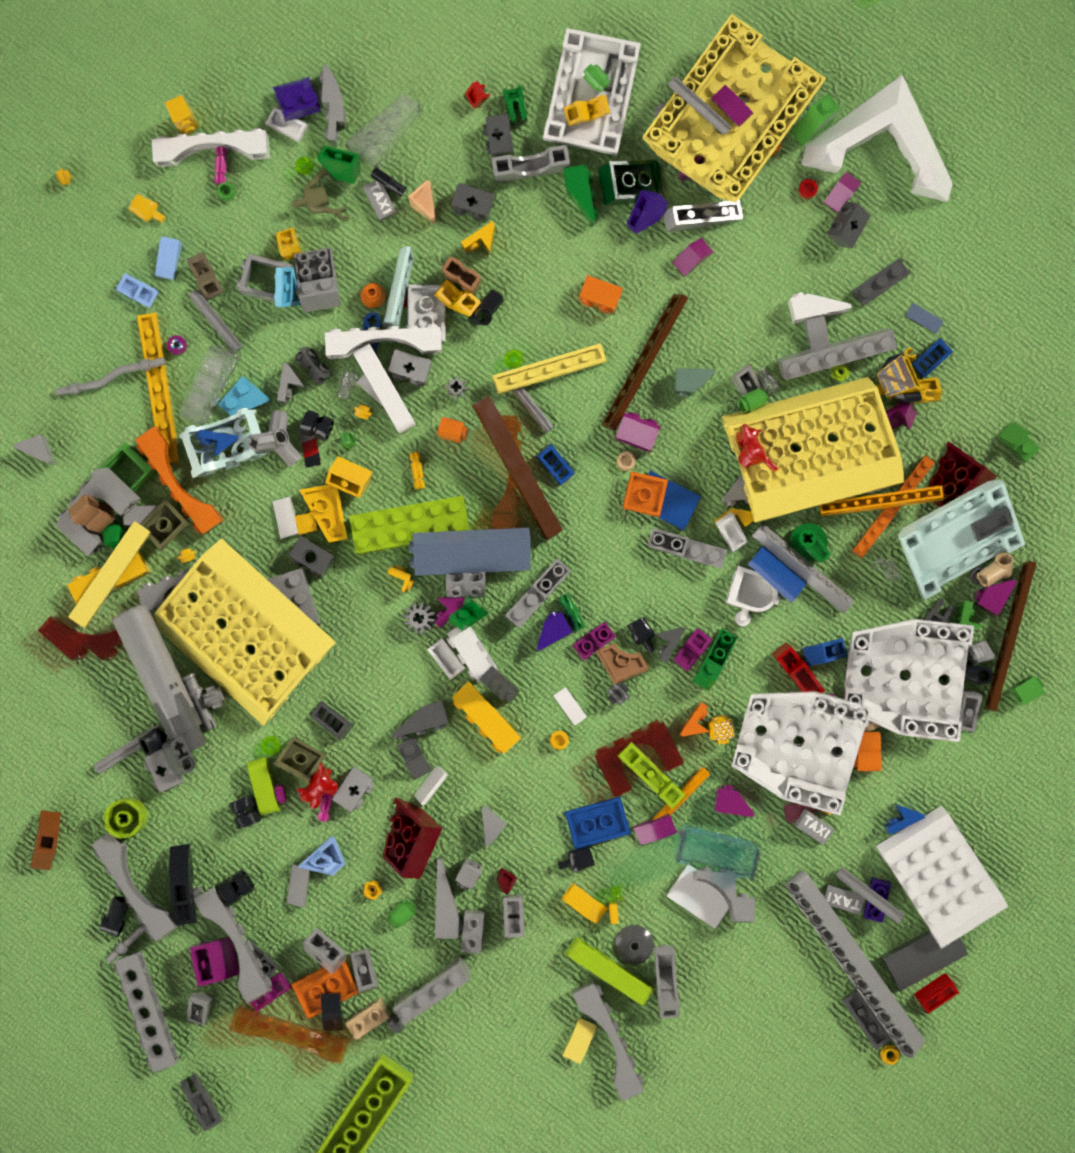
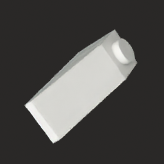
M803 292L792 295V298L788 301L793 324L804 322L807 318L820 315L827 317L849 312L852 308L849 303L813 294L804 295Z

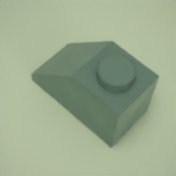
M676 368L674 394H679V397L684 398L690 397V395L696 393L713 377L715 369Z

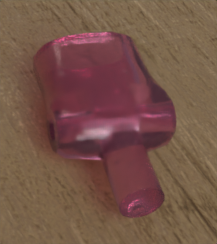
M794 802L783 804L787 824L795 823L804 809L810 813L821 811Z

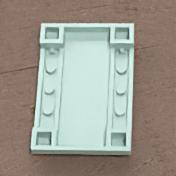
M1000 479L987 481L902 528L898 534L921 597L925 600L942 591L940 586L1003 551L1011 553L1025 545L1005 484ZM1006 507L1009 510L1012 525L977 542L970 524Z

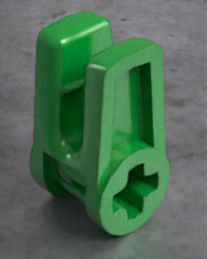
M518 85L517 88L509 90L506 88L502 89L511 125L516 123L514 104H517L519 107L521 121L527 122L522 86Z
M804 530L797 534V544L816 562H823L830 556V551L812 530ZM805 535H809V542H803Z

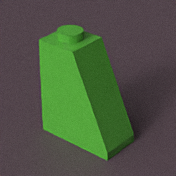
M829 94L812 105L791 130V133L801 146L805 145L833 123L840 110L839 106Z

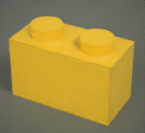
M182 95L165 102L172 121L181 134L190 135L199 128L190 106Z
M338 456L329 468L325 483L361 498L369 486L373 471Z

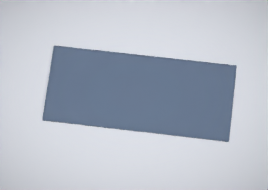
M914 303L905 315L936 334L944 322Z

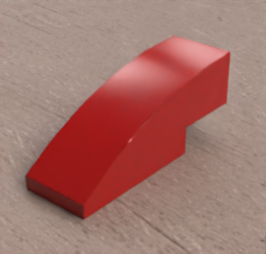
M786 642L772 653V656L801 692H817L821 694L825 692L820 682L790 644Z

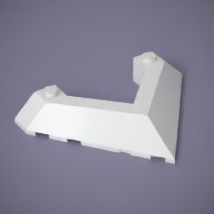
M903 75L805 147L801 165L838 174L846 153L888 130L891 136L895 138L898 148L905 159L907 158L915 174L911 193L948 202L953 183Z

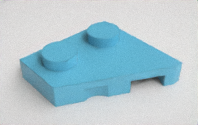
M276 267L275 307L301 305L296 293L298 285L293 267Z
M242 376L218 405L232 416L239 409L247 408L248 410H253L260 405L270 403L271 399Z

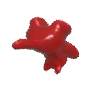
M742 424L741 432L736 433V440L743 448L738 455V462L746 468L751 465L765 463L771 470L778 471V467L766 456L764 447L758 441V434L762 429L757 430L749 427L747 424Z
M322 763L319 764L318 770L313 774L309 784L305 788L297 789L302 801L310 802L311 809H316L320 805L324 794L333 796L338 790L337 782L331 779L332 771L329 768L325 769Z

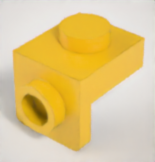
M395 565V568L390 566L387 574L405 581L401 592L406 593L407 590L410 591L414 584L413 575L406 573V568Z

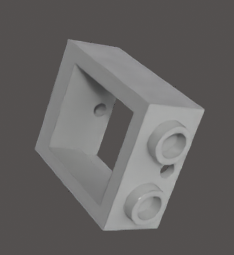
M248 254L247 259L244 258L242 263V277H239L237 282L239 292L242 295L275 303L274 294L247 288L253 262L275 268L293 267V265Z

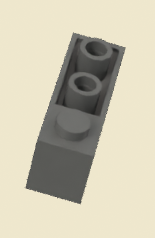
M444 700L424 705L395 731L391 737H397L398 741L409 738L408 734L415 732L417 736L427 733L429 728L434 727L435 731L446 728L445 724H448L449 720Z

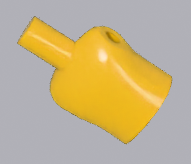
M140 194L134 197L129 206L130 212L146 222L154 218L163 223L166 219V216L157 212L158 204Z

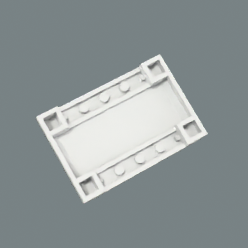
M567 28L543 140L617 155L641 43ZM609 53L619 55L618 59L612 58L608 74V80L611 83L607 87H612V92L603 90L599 93L597 90L595 91L583 78L585 75L583 71L590 64L593 66L597 64L605 72ZM624 62L625 72L624 76L620 78L622 86L619 94L615 93L618 86L622 63ZM600 95H606L611 114L595 121L573 126L567 125L563 107L576 101H589Z
M939 806L926 814V818L902 829L875 847L925 921L940 948H943L1008 906L949 814L942 806Z

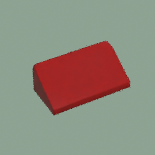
M944 973L914 995L926 1014H929L959 994V991L951 978Z

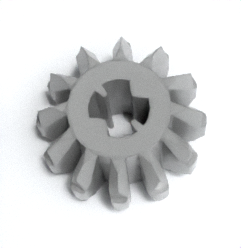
M422 602L419 604V609L416 603H413V611L409 607L406 608L410 615L403 614L404 618H409V621H405L403 624H411L408 628L409 632L415 627L416 635L419 634V628H421L423 634H426L424 627L432 630V626L428 623H435L436 620L429 619L430 616L435 615V612L427 613L431 608L429 605L423 610L424 603ZM418 613L424 616L421 624L414 620L415 615Z

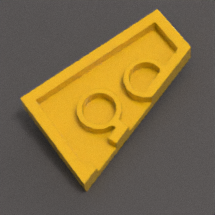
M328 484L299 490L327 541L333 543L348 540L338 488Z

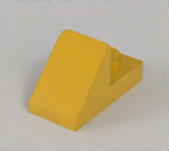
M493 221L461 241V246L466 253L468 251H475L480 247V243H482L488 253L491 254L495 232Z
M294 227L276 232L281 257H284V260L292 259L294 254L302 253Z

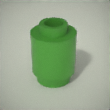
M590 64L583 71L585 74L583 78L599 93L611 83L608 80L607 74L597 64L594 66Z
M757 388L742 395L738 399V405L743 413H751L765 406L768 397L764 390Z
M402 899L389 912L387 919L396 928L403 926L416 914L414 910L416 906L409 899L407 901Z

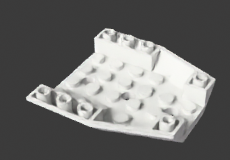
M913 619L853 632L848 649L844 700L872 707L869 721L897 734L959 742L962 726L959 718L969 645L972 646L974 626ZM864 665L871 667V673L867 676L861 674V668ZM902 670H909L910 677L907 680L900 679L899 675ZM942 674L949 676L947 684L939 683V677Z
M817 692L751 694L732 766L783 800L841 815L846 798V789L865 726L867 727L872 707ZM760 725L765 726L767 731L764 734H760L756 731V727ZM796 736H802L805 741L802 744H796L793 739ZM838 746L842 748L843 752L835 755L831 751L833 747Z

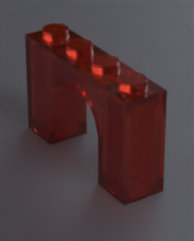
M657 719L647 724L649 728L643 731L639 728L630 733L631 737L627 739L621 737L613 741V746L607 748L605 745L596 750L597 753L594 754V757L615 798L632 790L622 769V760L618 757L630 742L634 745L646 744L654 748L667 772L684 764L664 721L659 722Z

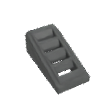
M323 701L318 704L310 717L338 739L343 740L354 726L351 721ZM324 709H326L327 711L322 716V718H320V714ZM330 714H332V717L326 723V719L329 717ZM338 719L339 721L332 727L333 723Z

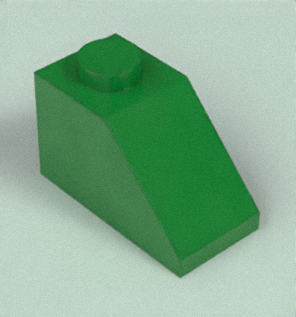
M324 145L317 156V160L336 180L354 184L361 173L360 154Z

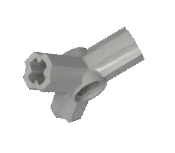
M284 411L271 412L269 432L249 436L248 444L250 449L254 452L264 450L276 451L289 467L302 457L289 442V435L286 432L288 416Z

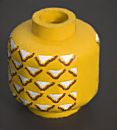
M727 715L714 716L709 721L708 727L711 740L717 741L718 744L729 743V739L735 736L733 721L727 718Z

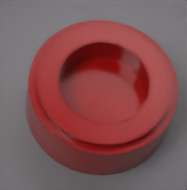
M812 179L803 180L798 188L799 195L804 199H812L818 192L817 183Z

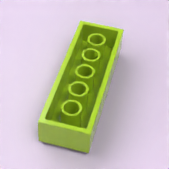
M464 496L349 516L355 553L357 555L409 546V541H413V533L470 530Z
M381 1053L316 1153H365L412 1082L414 1074Z

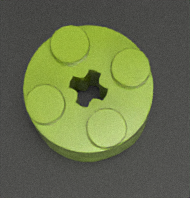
M131 797L123 798L112 802L104 812V825L110 835L116 838H129L140 833L145 828L149 813L145 805L138 799ZM125 814L128 816V817H127L128 821H124V819H125V816H124V815H125Z

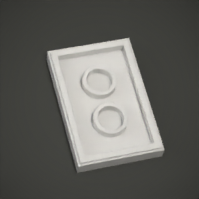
M408 285L407 326L416 325L418 328H425V325L435 324L441 328L442 343H445L446 306L434 295L441 285Z
M687 863L666 896L715 929L729 909L728 905L715 888L707 883L693 880L694 872L699 870Z

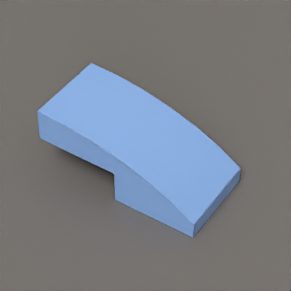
M126 273L116 288L118 292L148 308L151 307L159 293L156 289Z

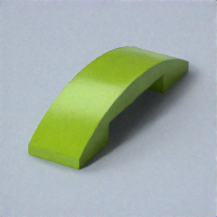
M632 742L618 755L672 809L686 796Z

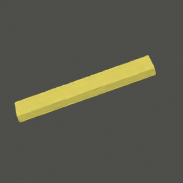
M600 343L492 375L497 394L500 395L606 363V358Z
M136 521L132 523L69 615L70 619L83 628L88 626L151 534V531Z

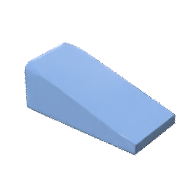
M161 236L155 276L174 280L182 248L180 240Z

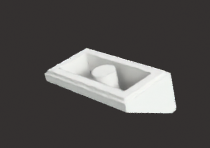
M286 497L273 501L280 539L299 535L292 498Z
M436 766L414 794L415 798L422 805H425L448 776V773L441 767Z

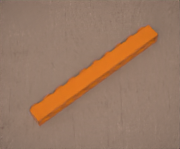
M926 455L923 456L896 492L914 490L935 462ZM902 506L884 508L851 551L858 557L863 558Z

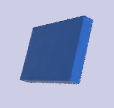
M650 471L648 474L650 476L666 479L652 471ZM668 480L661 514L657 518L684 531L701 496Z
M764 546L759 549L748 563L750 567L791 603L807 584L806 581Z
M620 796L565 811L575 849L631 834Z

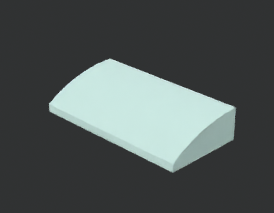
M409 246L399 250L383 327H399L414 259L412 249Z

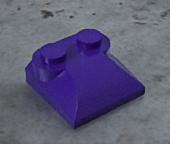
M309 77L273 87L285 122L321 112L317 94Z

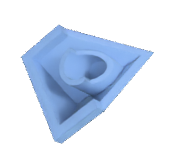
M331 836L298 867L333 876L346 863L335 838Z

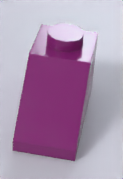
M1008 580L978 589L974 595L976 600L973 604L991 615H999L1017 581Z
M722 784V787H716L713 809L715 812L754 817L752 809L740 793L733 789V786Z

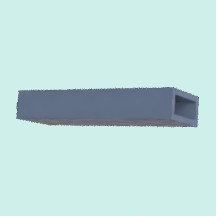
M529 528L413 533V541H409L410 553L414 552V556H410L411 568H415V576L531 570Z

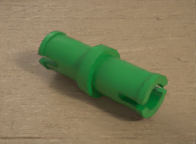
M569 592L558 597L566 612L564 615L569 618L574 631L577 632L585 628L586 626L578 613L579 609L575 607Z

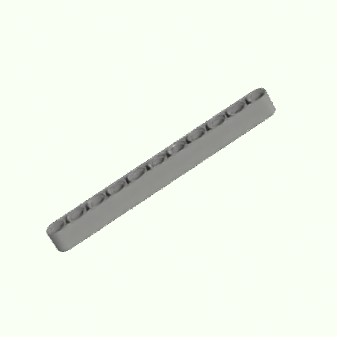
M798 871L786 883L788 892L902 1054L913 1058L925 1043L922 1035L810 876L804 871Z

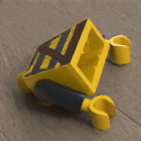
M907 348L905 354L899 353L887 358L881 371L877 374L880 381L877 388L880 396L885 394L887 398L895 402L912 403L922 400L925 403H930L934 397L927 398L925 394H931L932 390L926 389L921 394L922 388L911 365V362L916 359V354L908 355L913 352L912 348Z

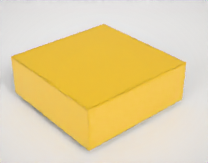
M312 512L295 516L299 535L318 531L317 522Z
M616 901L609 902L610 923L618 924Z

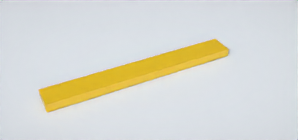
M157 313L137 315L144 359L163 358L164 354ZM166 366L153 367L151 370L146 371L154 427H158L169 442L170 464L181 462Z

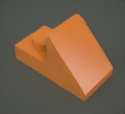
M699 702L678 734L688 736L710 732L697 723L699 720L703 721L706 717L708 706Z

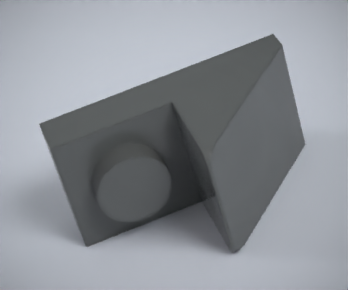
M680 627L655 634L668 642L667 645L663 644L658 652L660 660L667 663L685 628Z
M415 736L397 745L406 762L405 766L414 779L432 771Z

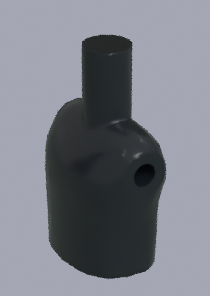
M645 616L627 625L637 645L644 644L648 653L655 650L650 641L655 634Z
M156 727L140 737L138 742L142 751L149 756L162 749L167 735L165 731H161L160 728Z
M590 846L569 851L568 859L558 862L559 869L571 867L574 872H578L595 866Z

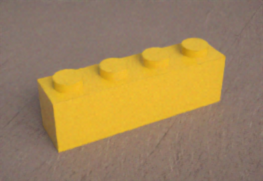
M138 551L112 591L151 573L142 552ZM99 566L89 570L90 574L84 577L82 575L71 579L72 582L67 584L76 605L101 570Z
M470 681L452 696L454 699L452 703L459 711L463 709L467 713L466 719L472 725L476 723L480 727L479 733L485 739L489 737L492 740L491 746L498 753L502 751L505 754L521 739V736Z

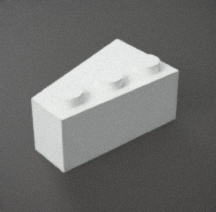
M471 626L464 631L456 627L447 633L449 638L446 640L452 649L456 647L459 654L457 656L463 665L467 664L470 669L468 673L473 681L477 680V682H480L479 678L492 665L498 670V667Z

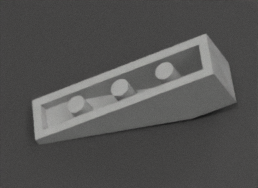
M739 200L737 203L725 201L672 206L663 213L666 232H675L742 220L743 214Z
M438 857L435 938L458 939L459 933H463V921H460V914L443 857Z

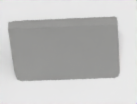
M292 864L287 903L305 907L311 870L299 868V865Z

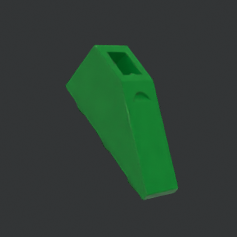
M586 165L564 168L563 175L567 194L589 223L594 226L595 219H598L597 207L593 208L592 203L595 200L594 189H590L589 182H592L591 171H587Z
M721 628L701 662L692 682L709 691L719 677L738 637Z

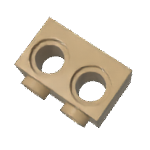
M379 997L348 1018L345 1024L357 1040L387 1020L391 1012L381 997Z

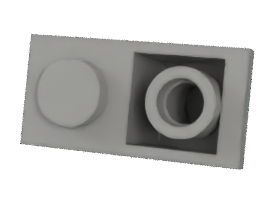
M739 477L721 499V504L726 503V506H735L741 501L749 504L744 491L745 482L743 477Z

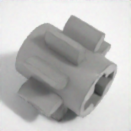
M458 376L453 381L449 378L450 384L445 386L446 390H450L447 396L453 395L455 401L460 396L465 398L464 391H469L468 387H463L466 380L460 381ZM456 384L461 388L458 389V392H454V389H452L455 388Z
M216 685L205 688L207 693L203 694V700L207 707L212 706L213 709L224 706L223 701L227 700V697L222 687L217 688Z

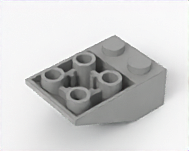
M331 247L294 254L298 293L303 311L310 312L341 306Z

